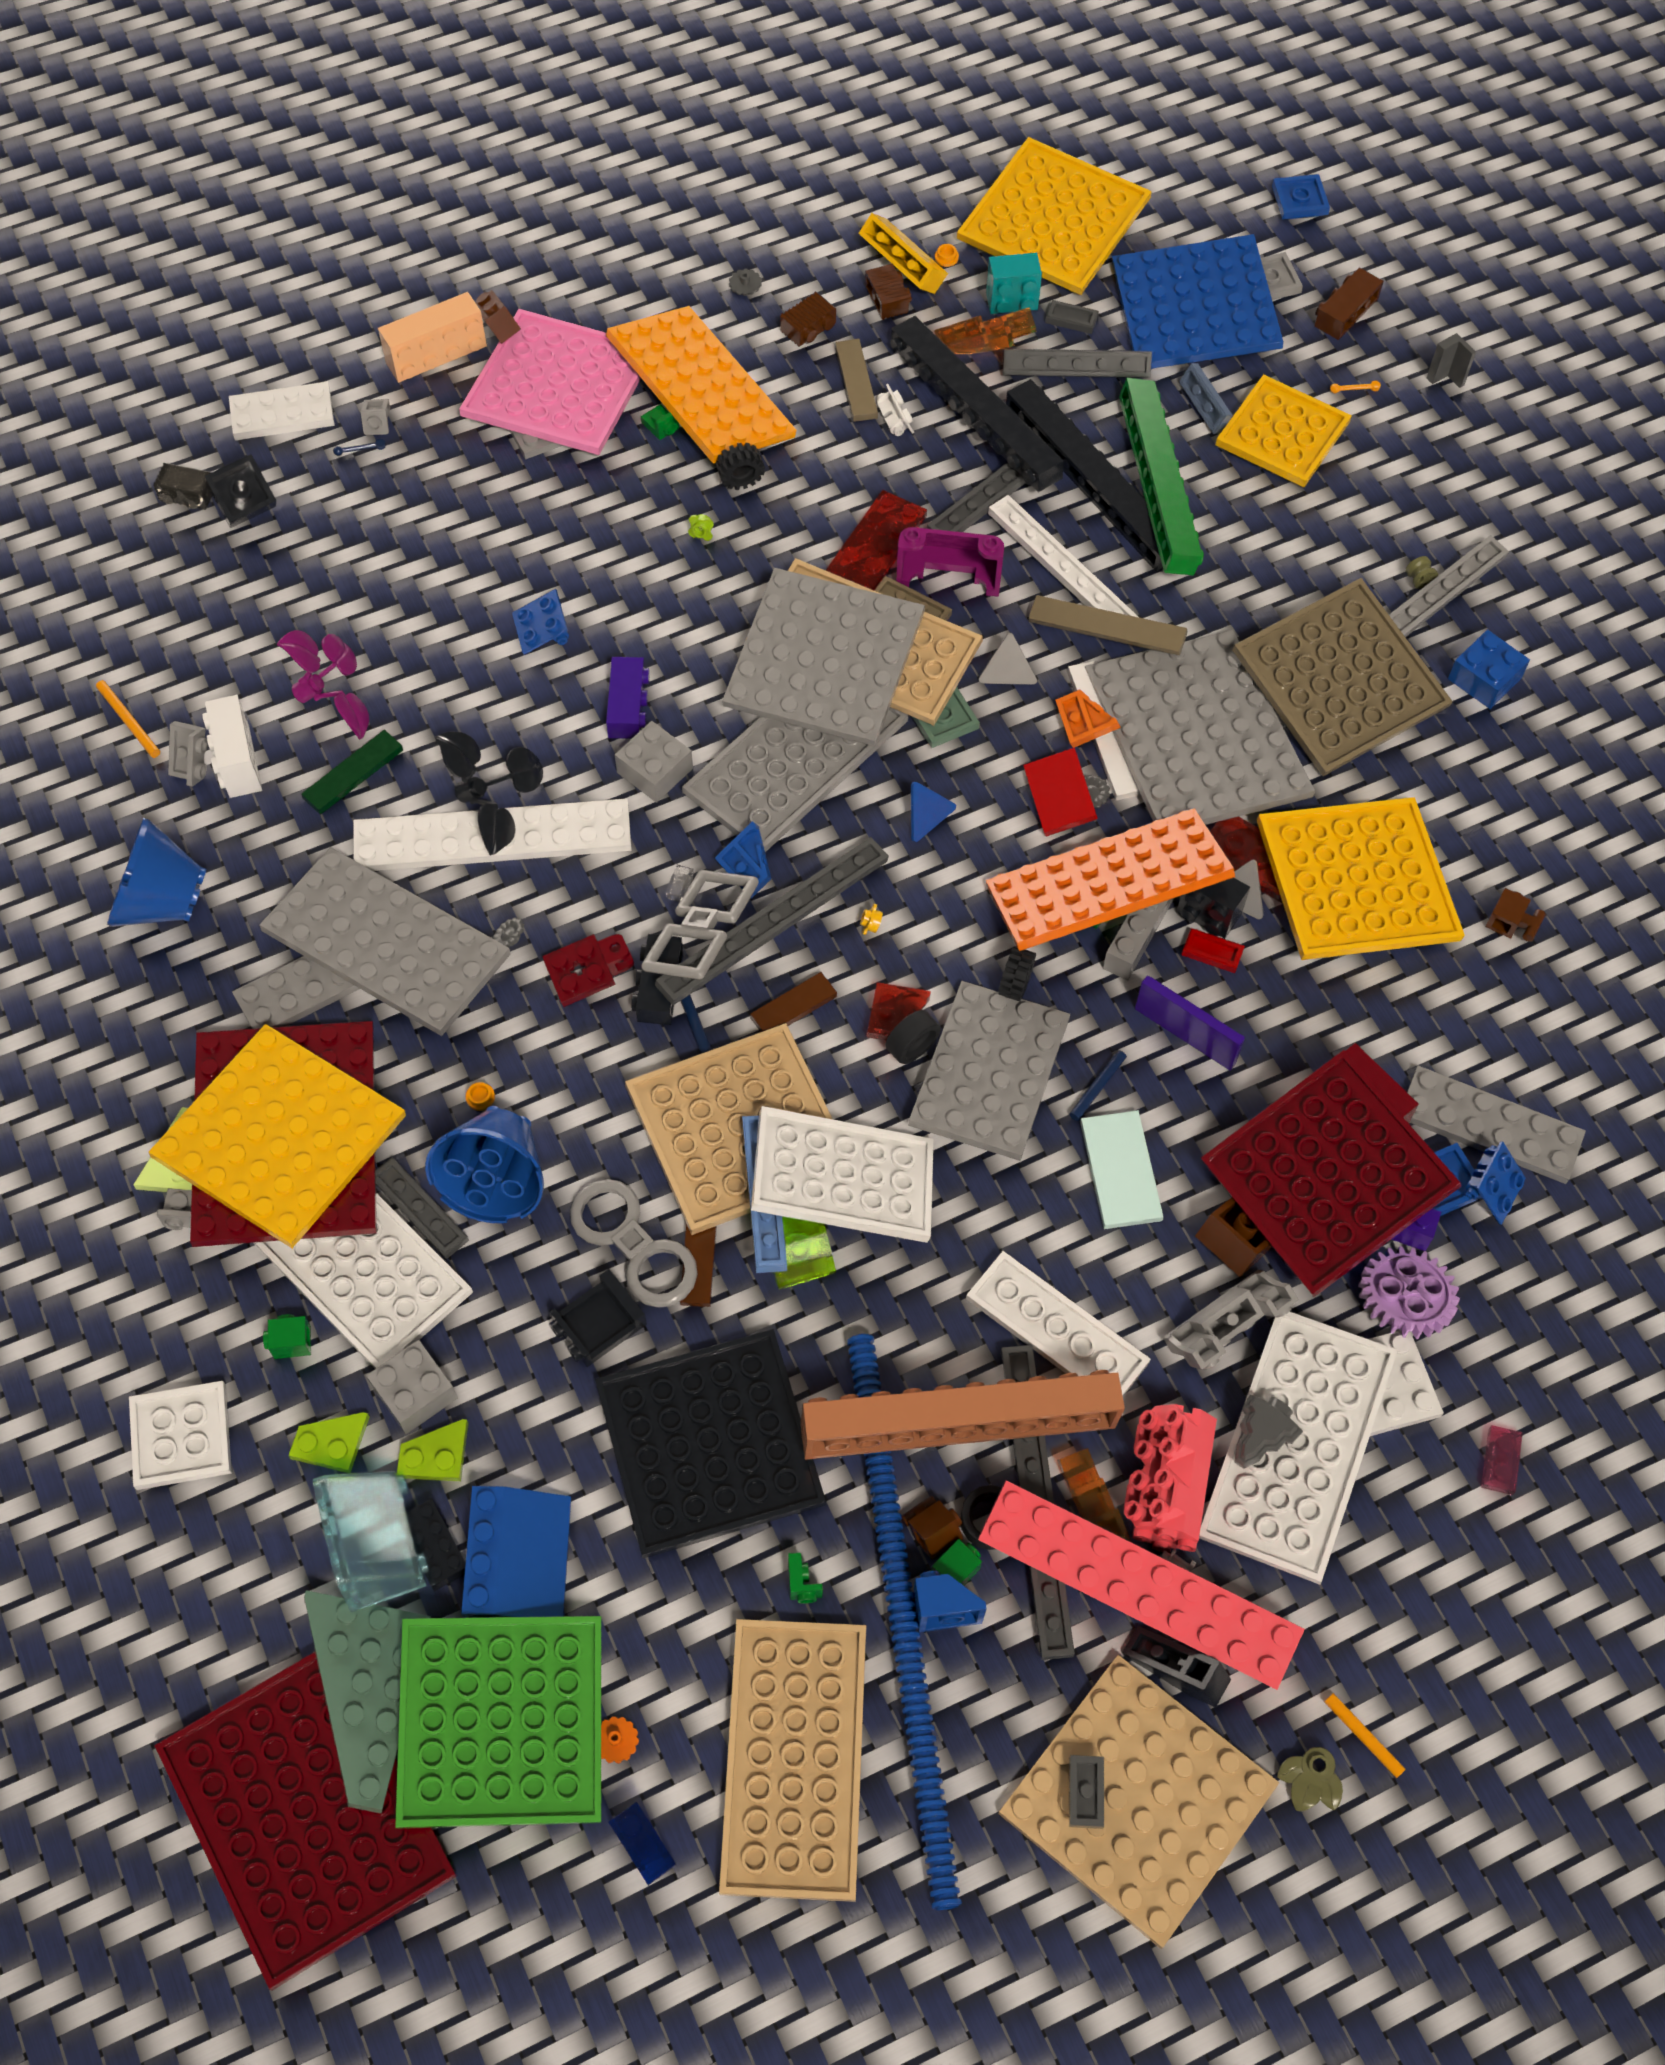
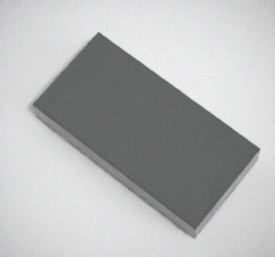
M1052 300L1045 323L1092 334L1099 311Z

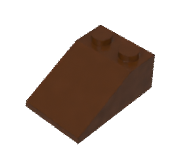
M1230 1198L1215 1210L1195 1235L1206 1248L1211 1250L1239 1277L1255 1265L1272 1248L1233 1198Z

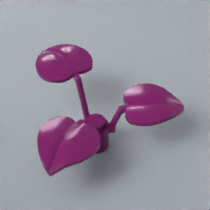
M300 630L291 631L284 635L277 645L284 649L301 668L307 671L297 683L292 685L294 697L301 703H306L312 698L318 701L321 698L334 697V703L338 712L358 739H362L369 724V713L363 702L355 694L348 693L345 695L341 690L321 693L324 688L322 677L336 666L345 676L355 672L357 660L354 652L340 637L334 634L326 635L322 639V649L327 658L332 661V664L318 675H312L313 672L320 668L321 661L317 656L318 646L307 633Z

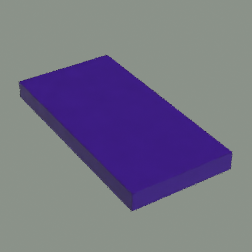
M1147 975L1141 983L1135 1010L1231 1071L1237 1062L1245 1037Z

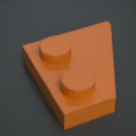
M1080 689L1055 700L1069 742L1073 748L1121 728L1116 718L1106 713L1099 704L1090 700L1089 696Z

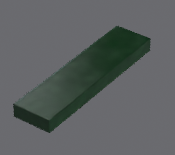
M384 729L301 793L302 798L321 815L403 751L402 745Z

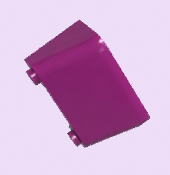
M916 527L906 528L899 536L896 581L909 587V583L914 577L918 576V578L923 579L924 568L974 573V584L982 583L986 588V596L999 597L1004 543L999 537L993 535Z

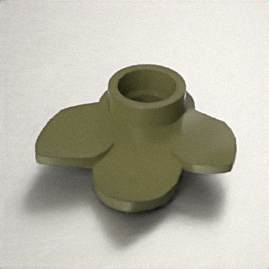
M1312 1747L1303 1756H1291L1281 1764L1277 1777L1286 1783L1292 1784L1291 1799L1296 1811L1308 1810L1320 1800L1331 1810H1336L1341 1802L1343 1793L1342 1782L1334 1773V1757L1325 1748ZM1317 1758L1323 1759L1325 1763L1321 1771H1316L1313 1768V1761Z

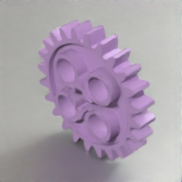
M1402 1246L1399 1247L1396 1254L1391 1248H1388L1385 1255L1378 1252L1375 1259L1371 1258L1361 1274L1362 1278L1358 1284V1287L1362 1288L1359 1298L1366 1299L1363 1305L1364 1309H1373L1370 1315L1371 1319L1377 1317L1382 1319L1379 1324L1380 1327L1386 1324L1391 1325L1390 1333L1393 1334L1397 1329H1400L1403 1338H1406L1410 1331L1416 1339H1419L1423 1331L1427 1337H1431L1434 1330L1440 1333L1444 1325L1448 1326L1458 1310L1456 1306L1460 1298L1455 1295L1459 1287L1451 1285L1455 1277L1444 1275L1448 1267L1442 1266L1438 1268L1436 1266L1438 1258H1434L1431 1261L1427 1260L1426 1251L1421 1256H1418L1413 1247L1409 1254L1405 1252Z

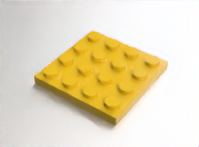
M1263 374L1220 433L1215 445L1295 484L1305 487L1350 423L1352 415Z

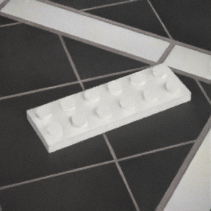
M1002 1251L966 1295V1300L1025 1344L1032 1345L1033 1350L1064 1373H1077L1078 1376H1086L1097 1370H1108L1109 1373L1118 1372L1122 1396L1126 1394L1150 1363L1151 1359L1004 1251Z

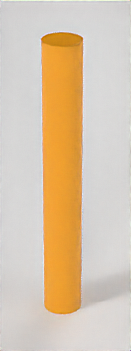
M1334 1693L1324 1701L1395 1778H1398L1406 1770Z

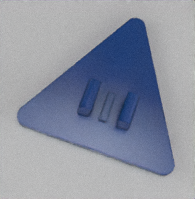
M918 782L911 783V839L915 842L922 839L956 809L955 803Z

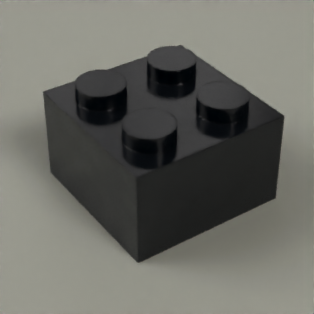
M252 454L205 475V483L230 528L276 507L277 501Z
M1233 877L1181 895L1177 913L1181 914L1187 921L1195 922L1204 927L1210 934L1218 935L1225 939L1242 915L1250 886Z

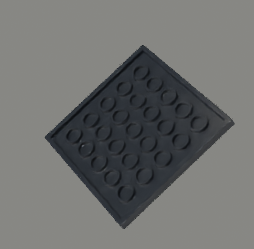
M774 1329L595 1379L643 1559L826 1505V1499L814 1460H805L801 1417Z

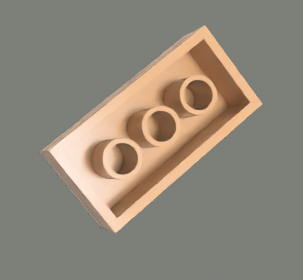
M468 292L378 328L385 362L398 383L487 347L481 311Z

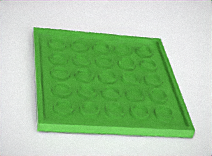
M601 1616L402 1619L396 1828L601 1823Z

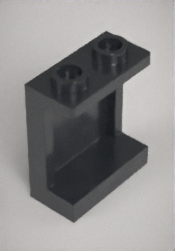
M610 1269L599 1275V1284L559 1312L555 1308L549 1312L552 1320L549 1326L559 1339L561 1337L566 1339L570 1344L567 1346V1350L576 1362L582 1360L586 1367L647 1325L644 1312Z

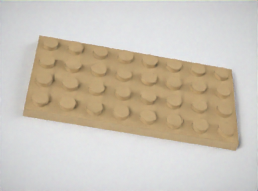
M796 558L788 569L790 572L878 593ZM924 612L890 707L934 726L983 642L982 635Z
M736 1619L719 1895L856 1902L866 1625Z

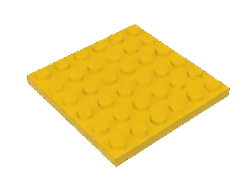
M1028 137L957 231V239L993 256L1037 252L1042 278L1082 295L1150 200L1152 191Z
M1415 797L1258 815L1256 821L1301 960L1462 941L1465 934Z
M265 1024L149 1150V1155L152 1159L293 1249L405 1118L406 1113L398 1105Z

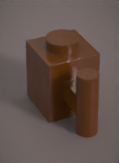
M1505 888L1485 927L1510 939L1517 927L1525 930L1522 938L1525 941L1532 942L1546 913L1540 909H1536L1533 916L1525 913L1531 899L1524 897L1519 892Z
M933 1496L928 1497L902 1515L901 1521L906 1527L910 1525L915 1541L932 1560L948 1550L958 1539L963 1540L959 1528L962 1524L959 1515L953 1508L948 1510L940 1500L936 1502Z

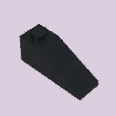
M1137 1626L1122 1652L1125 1657L1185 1694L1215 1708L1231 1681V1678L1219 1661L1140 1626Z

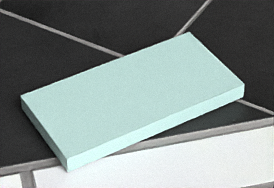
M1139 1110L1081 1118L1080 1124L1103 1228L1110 1229L1162 1221L1163 1213Z

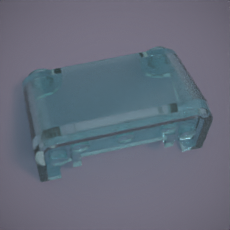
M395 1471L324 1475L313 1479L332 1569L350 1612L427 1586L424 1573L429 1572L428 1564L424 1553L417 1554L403 1504V1495L409 1493L403 1475L397 1476Z

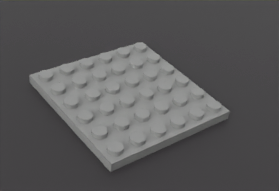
M774 568L723 697V706L876 746L922 621L925 605Z

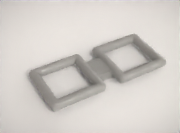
M700 870L675 909V913L680 917H685L681 925L671 923L665 925L641 965L642 970L650 973L698 980L703 979L727 939L726 932L715 930V925L717 922H737L759 884L758 878ZM705 881L744 886L729 912L695 906L691 907ZM673 935L712 941L697 967L657 962Z

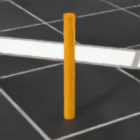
M104 680L97 682L96 688L152 758L158 757L160 755L158 747Z

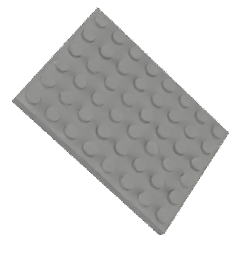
M1233 630L1185 641L1180 656L1157 650H1147L1085 666L1102 708L1111 717L1116 718L1121 728L1112 732L1153 821L1195 808L1204 824L1207 825L1314 796L1315 789L1272 705L1232 651L1234 645L1239 643Z

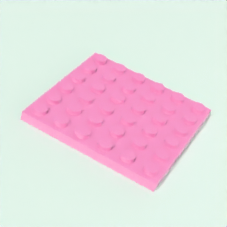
M518 309L514 320L521 330L502 344L499 341L459 408L460 416L600 455L641 377L606 337L605 332Z

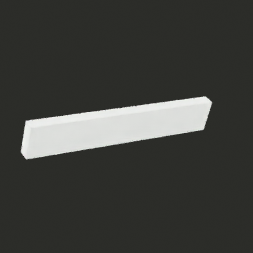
M1094 661L1068 666L1067 672L1074 691L1080 689L1089 696L1090 700L1101 706L1085 669L1086 665L1094 664ZM1113 732L1093 739L1115 800L1140 796L1141 794Z

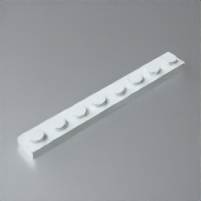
M1009 495L989 507L988 514L1085 606L1138 617Z

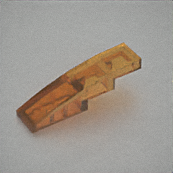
M1084 1448L1057 1459L1081 1518L1131 1542L1118 1508L1114 1507L1103 1478L1099 1477L1089 1449Z

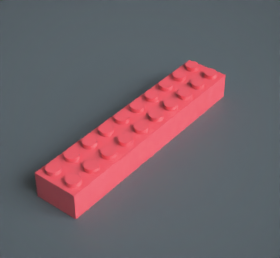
M1005 1480L978 1537L979 1541L1276 1690L1279 1688L1305 1630Z

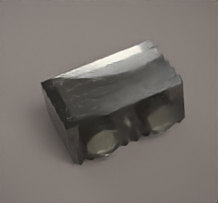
M163 463V467H161L159 474H157L153 486L158 499L166 504L178 503L191 509L202 508L206 510L212 494L205 483V475L212 472Z

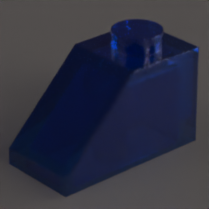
M637 1802L608 1822L648 1886L676 1866Z

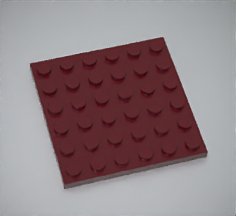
M1345 1050L1341 1051L1201 1157L1203 1163L1313 1297L1317 1296L1461 1187V1182Z

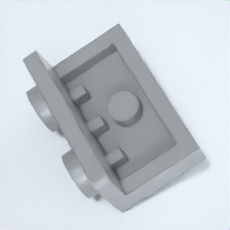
M177 721L170 724L168 775L187 779V786L193 787L204 779L207 766L204 764V753L207 750L208 741L205 738V728Z

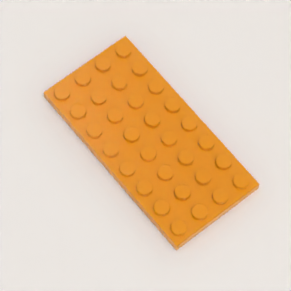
M690 306L607 328L606 337L712 463L718 461L717 457L718 455H723L722 451L724 449L729 451V446L733 445L735 448L737 443H742V446L745 443H750V446L755 445L757 449L795 438L797 431L795 427Z

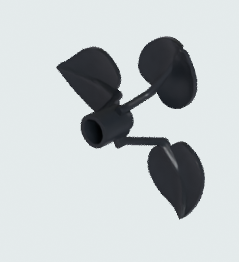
M446 732L436 736L435 739L440 746L442 758L447 769L455 777L462 778V781L458 782L455 786L457 799L463 803L482 804L478 811L480 833L489 855L498 853L515 836L514 819L507 809H498L496 802L479 798L484 796L487 786L511 778L517 791L528 793L535 790L543 778V767L539 758L527 748H514L506 757V766L510 773L485 782L478 777H472L477 772L475 764L480 761L481 752L476 741L471 736L462 732Z

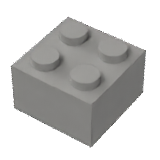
M653 721L646 725L615 754L617 773L656 803L693 769L692 750Z
M419 1339L366 1375L372 1388L405 1434H408L458 1399L453 1386Z

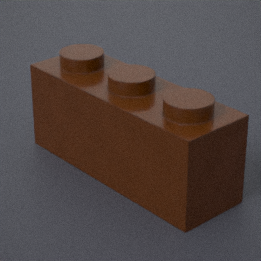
M1359 267L1352 275L1349 274L1345 278L1339 289L1335 288L1326 302L1320 303L1315 312L1317 318L1314 327L1339 340L1379 299L1384 281Z

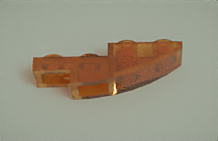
M1030 307L984 322L981 316H977L934 330L935 335L956 354L981 353L1014 346L1013 339L1037 332Z

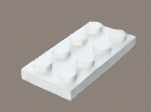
M328 381L229 396L232 430L235 440L335 426Z

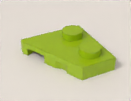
M362 1412L299 1426L288 1456L292 1460L351 1473L370 1418L368 1413Z
M467 1419L459 1420L402 1443L397 1468L398 1478L461 1482L468 1431Z

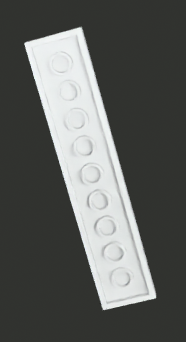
M628 799L505 808L514 819L515 836L507 846L491 856L484 845L478 825L479 810L354 820V860L372 871L632 851Z

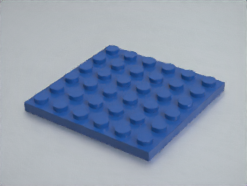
M1254 234L1112 256V266L1132 351H1152L1151 369L1283 349L1284 341Z

